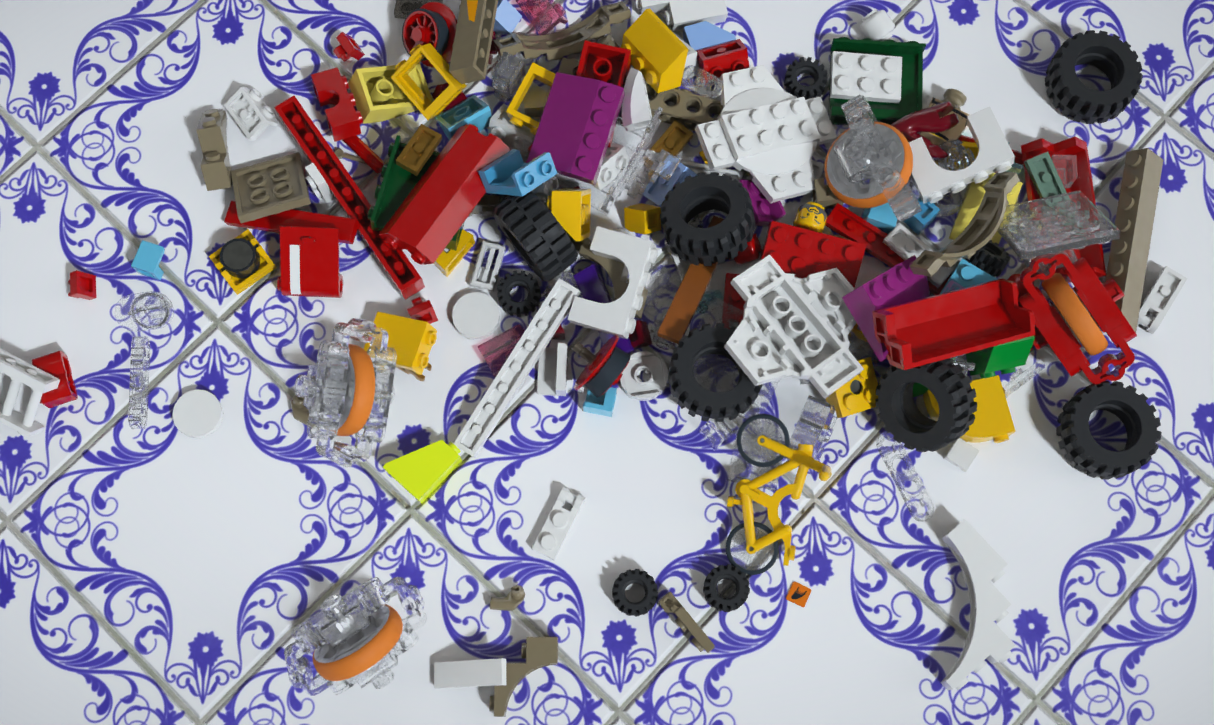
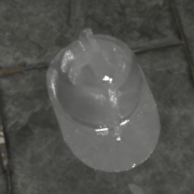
M150 291L129 294L121 298L115 307V318L118 324L124 329L134 332L164 328L171 323L174 317L172 302L166 295L160 292Z

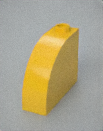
M999 375L973 380L970 386L972 389L975 388L977 397L974 398V402H977V411L972 413L975 415L973 424L969 426V430L960 438L971 443L994 440V443L1008 441L1009 436L1016 430ZM927 390L923 395L927 412L932 420L938 421V402L933 393Z

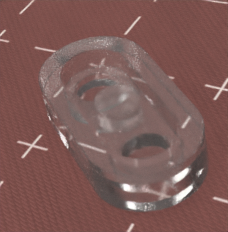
M693 65L684 68L681 82L683 87L708 99H716L723 91V82L719 77ZM696 76L695 82H692L693 77ZM715 84L713 91H711V86Z

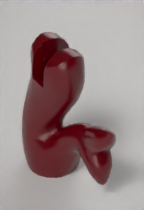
M948 101L910 113L892 123L891 126L898 129L908 142L922 137L931 157L943 159L948 157V154L926 137L917 134V132H944L955 127L959 123L957 114H949L954 107Z

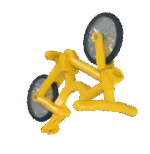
M757 414L749 417L742 423L736 439L738 451L748 463L758 467L775 465L784 456L790 460L753 480H740L736 484L735 491L741 499H736V496L730 495L727 500V507H733L735 504L742 505L744 523L736 526L728 535L726 555L733 567L736 568L737 566L742 573L744 572L748 575L764 573L774 565L779 553L778 540L781 538L785 545L783 565L788 566L789 560L794 561L796 546L791 545L792 526L781 522L778 516L779 503L785 496L790 494L794 500L800 498L809 468L819 472V479L821 481H827L832 476L829 465L823 464L812 457L813 445L798 444V450L790 448V437L786 426L781 420L769 414ZM798 467L794 484L783 486L776 490L772 496L757 489ZM752 500L767 508L768 519L774 531L766 525L754 521Z

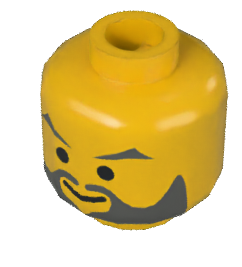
M807 202L798 208L793 226L822 233L826 224L827 213L822 205L815 202Z

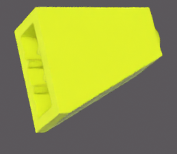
M439 440L387 462L383 468L422 504L462 462L460 455H458L461 451L451 441L446 444L443 440Z

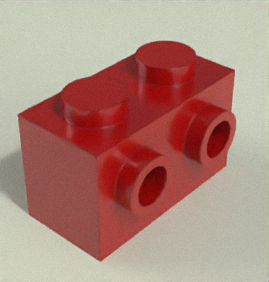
M740 39L697 50L699 76L706 85H716L720 83V77L723 73L749 68L747 47Z

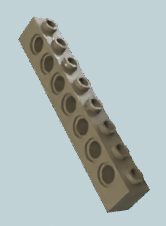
M563 58L558 72L576 76L580 60ZM645 80L647 93L653 97L649 100L652 119L668 124H672L676 120L687 129L695 131L698 124L717 120V118L710 117V114L720 115L724 108V105H721V101L715 100L708 95L700 96L693 94L687 89L678 90L674 88L657 93ZM668 101H672L675 103V105L668 106L665 103ZM693 107L698 111L690 112L687 109Z

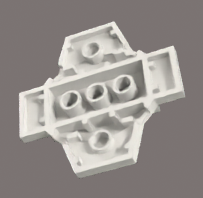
M764 65L723 73L720 77L721 105H724L723 110L717 120L698 124L695 128L711 171L733 166L739 171L744 169L750 172L753 176L752 181L769 203L812 193L815 189L812 155L817 145L834 142L837 139L836 132L831 120H829L821 96L805 100L804 97L797 98L785 92Z
M768 255L731 281V285L746 303L744 304V319L729 338L724 348L755 386L786 377L803 379L805 383L810 380L825 399L864 370L848 350L850 341H848L847 335L857 322L842 299L843 296L855 289L837 268L810 274L807 278L799 279L794 277L795 274L785 273L771 255Z

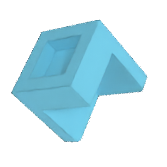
M142 240L131 267L138 274L161 281L164 271L159 267V263L165 252L164 247Z
M610 387L599 397H596L588 389L586 400L583 404V412L612 417L617 388Z

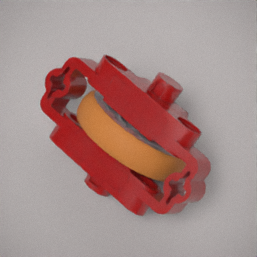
M1055 250L1048 255L1037 254L1031 258L1029 267L1023 270L1020 275V280L1028 292L1019 297L1018 300L1023 308L1034 312L1036 326L1033 344L1036 349L1040 350L1049 344L1071 377L1083 371L1093 384H1100L1106 380L1117 381L1121 379L1125 374V368L1130 366L1135 360V355L1127 342L1137 337V334L1115 303L1125 296L1116 281L1110 278L1102 284L1084 257L1072 263L1066 254L1060 250ZM1040 262L1046 264L1047 269L1045 271L1039 269L1038 264ZM1061 263L1065 267L1063 269L1075 286L1073 290L1061 274L1055 273L1056 266ZM1036 279L1044 280L1042 287L1053 304L1051 302L1048 303L1037 286H1033V281ZM1102 330L1107 333L1114 345L1121 349V352L1117 355H1103L1098 361V366L1091 370L1089 367L1091 364L1080 350V347L1083 346L1087 353L1092 356L1103 352L1108 346V341L1101 332ZM1111 363L1115 368L1113 371H1110L1108 367Z

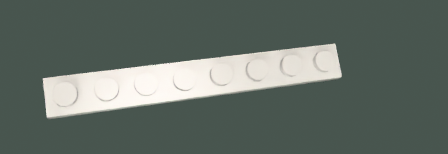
M560 278L557 280L453 443L455 446L476 458L569 312L574 297H578L581 293L580 290Z

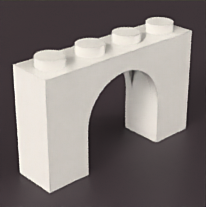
M990 106L967 116V126L977 144L979 153L975 161L965 169L950 171L939 167L933 161L922 137L909 142L913 154V168L910 177L923 204L927 202L935 203L941 200L943 195L951 191L952 193H958L965 189V185L969 183H980L989 177L988 175L994 172L1002 173L1012 167L1015 156Z
M597 226L590 250L595 255L625 264L629 272V284L625 293L619 299L610 303H598L575 296L567 320L579 326L628 339L629 333L632 334L636 326V320L634 319L636 311L640 310L643 304V296H641L643 289L650 282L651 273H649L651 263L654 264L658 256L657 246L654 242Z

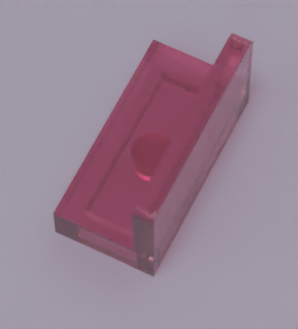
M520 324L478 346L494 377L497 376L525 332Z

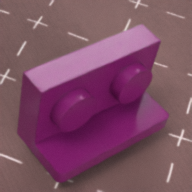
M752 180L739 181L749 192L753 206L755 226H769L770 220L777 221L786 215L781 201L769 203Z

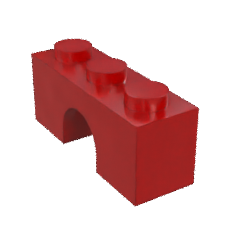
M338 67L311 74L313 88L320 107L328 104L336 105L325 109L327 124L334 142L361 134L360 124H363V119L360 111H355L354 109L356 102L353 93L347 92L349 85L346 76L340 75Z

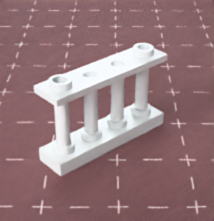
M0 349V373L2 372L10 376L11 379L4 405L0 404V422L15 429L22 436L30 437L44 431L45 426L34 421L42 394L57 389L60 379ZM22 383L31 387L32 390L24 416L13 410Z

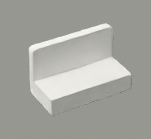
M558 343L557 348L546 347L539 357L538 395L566 396L567 343Z

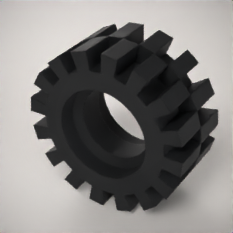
M800 57L799 62L794 60L786 71L784 80L786 92H790V94L797 96V98L804 97L805 100L816 98V96L820 97L822 92H824L828 79L827 70H824L825 66L823 64L819 66V60L817 59L811 62L812 57H808L807 61H804V57ZM800 74H809L814 78V84L803 86L798 83L797 77Z
M992 240L977 250L969 259L965 258L967 262L993 277H998L1011 259L1009 253L1005 252L1003 247H999L998 243H993Z
M517 270L513 271L512 275L507 273L505 275L506 278H501L500 285L497 286L499 304L511 316L513 314H516L517 317H521V314L528 316L529 312H534L536 310L535 307L540 304L541 292L536 278L533 279L532 274L526 275L525 271L522 270L521 273H517ZM516 286H523L528 290V296L524 301L516 302L510 298V291Z
M730 564L726 566L719 565L711 570L704 581L703 593L705 594V599L712 608L714 607L720 612L737 610L745 603L750 593L749 579L747 580L746 574L742 573L737 566L735 568ZM722 579L732 580L736 585L734 596L730 598L721 597L717 592V583Z
M639 569L626 570L614 582L612 589L614 604L618 607L619 611L628 616L637 617L642 614L644 615L654 607L658 597V587L654 578L648 575V572L640 571ZM638 583L644 588L645 596L640 602L634 603L626 598L625 589L628 585Z

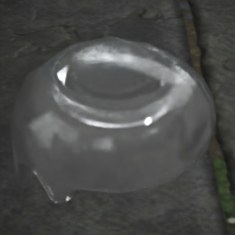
M951 191L943 195L941 200L934 203L940 209L938 215L947 217L956 213L962 205L963 198L960 192L952 193Z

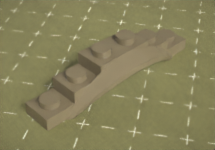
M623 1L604 5L583 21L567 29L538 36L512 33L493 40L494 46L501 57H512L520 52L525 59H535L544 54L548 61L560 60L563 56L582 53L585 40L600 39L604 35L611 33L610 24H620L624 20L630 19L631 11Z
M996 172L983 186L986 192L969 225L946 247L936 252L924 250L910 265L913 274L932 277L941 266L951 268L958 259H969L977 250L989 242L1003 220L1006 206L1009 204L1007 194L1020 181L1017 173Z

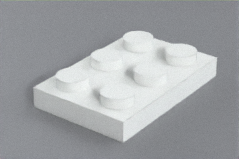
M833 51L831 58L830 98L899 104L901 100L902 57Z

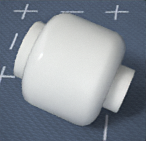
M874 9L861 19L863 23L860 29L866 38L873 41H884L893 36L891 31L894 29L895 24L885 10L878 11Z

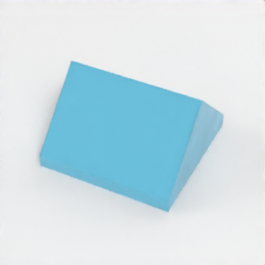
M473 95L435 118L450 140L458 128L467 124L478 127V132L487 128L492 115L489 106L476 95Z

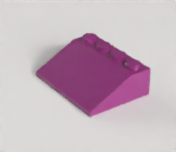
M556 72L527 163L544 152H549L558 174L595 185L625 96L624 88L601 80Z
M915 255L842 297L880 362L887 358L886 356L889 352L885 344H879L875 337L872 311L930 297L927 276L913 274L910 265L917 259Z

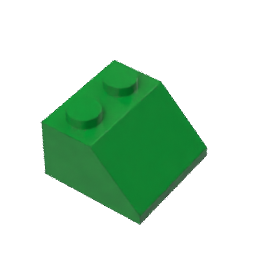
M1035 336L967 353L966 359L970 376L980 374L982 379L996 376L995 371L999 370L1001 374L1016 372L1015 367L1026 364Z

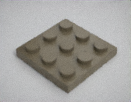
M299 152L231 171L240 223L254 221L262 217L311 204L302 158Z

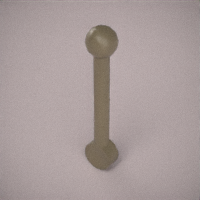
M336 149L334 152L338 159L347 158L368 165L361 158L344 153L342 149Z

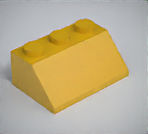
M650 8L646 9L625 31L620 48L631 50V65L634 69L642 72L646 82L657 93H661L681 86L688 48Z
M561 188L553 190L552 195H548L547 206L556 220L575 241H582L590 237L591 189Z

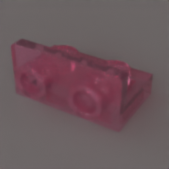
M515 0L540 36L546 35L558 23L566 24L568 22L564 16L566 11L558 2L555 3L554 0Z

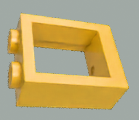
M431 43L415 46L409 53L411 55L407 61L404 59L394 68L396 72L391 76L392 80L427 120L438 116L467 87L466 84H461L449 72V64ZM424 57L429 60L449 84L433 102L430 101L408 75Z
M532 62L506 110L510 118L509 121L520 128L524 125L531 129L530 132L533 135H536L540 122L517 110L534 79L552 87L555 73Z

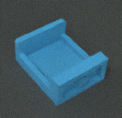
M517 149L509 151L478 171L486 193L522 197L557 174L549 152H544L529 163H524L520 151Z

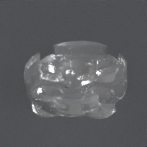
M950 139L939 145L948 154V157L934 159V161L945 170L958 171L970 166L975 161V157L969 148L965 149L961 145L962 141Z

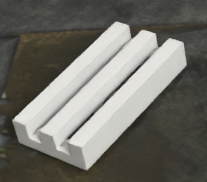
M482 241L470 281V287H479L481 290L487 289L490 292H494L506 246ZM488 247L491 248L482 280L479 282L477 281ZM499 250L490 283L487 284L495 252Z

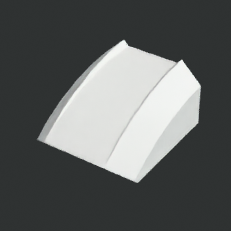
M631 67L624 86L625 96L622 102V120L626 131H637L654 127L642 72Z

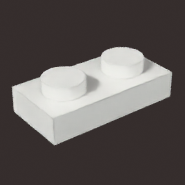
M314 163L306 166L305 169L309 176L305 178L316 197H322L326 203L335 199Z

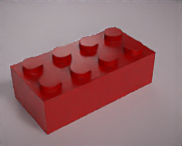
M585 40L576 76L601 80L624 88L631 64V50ZM614 127V130H613V133H612V136H611V139H610L608 148H611V144H612V140H613V135H614L615 127Z
M770 220L760 261L771 255L785 273L795 274L794 277L802 279L807 278L810 274L837 268L855 289L867 244Z

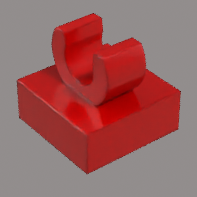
M341 32L336 37L341 44L333 50L337 58H341L345 62L350 57H353L359 61L365 55L353 37L344 32Z
M77 270L70 273V280L68 281L70 293H68V296L86 300L97 298L96 275Z
M420 297L411 300L413 307L407 309L411 319L425 321L429 324L438 321L430 300L422 302Z

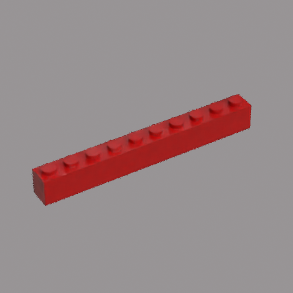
M295 95L274 107L280 120L309 162L314 163L325 179L334 198L347 217L357 219L360 222L357 230L403 298L406 300L425 288L421 276L402 250L389 249L384 245V240L378 235L380 232L372 230L371 221L368 220L370 203Z

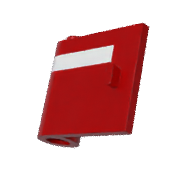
M280 226L281 276L277 279V289L281 291L283 296L342 297L343 276L339 274V228Z

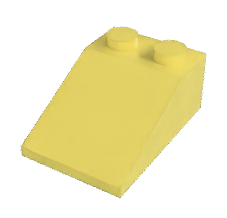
M418 63L408 75L430 101L433 102L421 65ZM396 65L356 69L348 82L356 102V108L361 113L363 124L383 122L418 111L417 107L391 78L396 72L394 69Z
M996 173L988 175L989 177L980 183L972 182L968 184L949 239L955 240L969 225L986 192L983 186ZM1018 182L1012 188V191L1007 194L1009 204L1006 206L1000 227L991 238L993 243L999 244L1016 204L1022 182Z

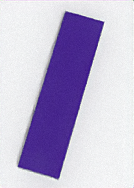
M592 264L573 275L584 299L598 303L612 302L596 265ZM598 331L603 344L614 336ZM619 337L616 347L626 353L634 350L629 337L628 339Z

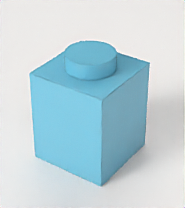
M889 201L877 207L865 208L862 217H865L867 222L881 231L889 234L896 226L902 205Z

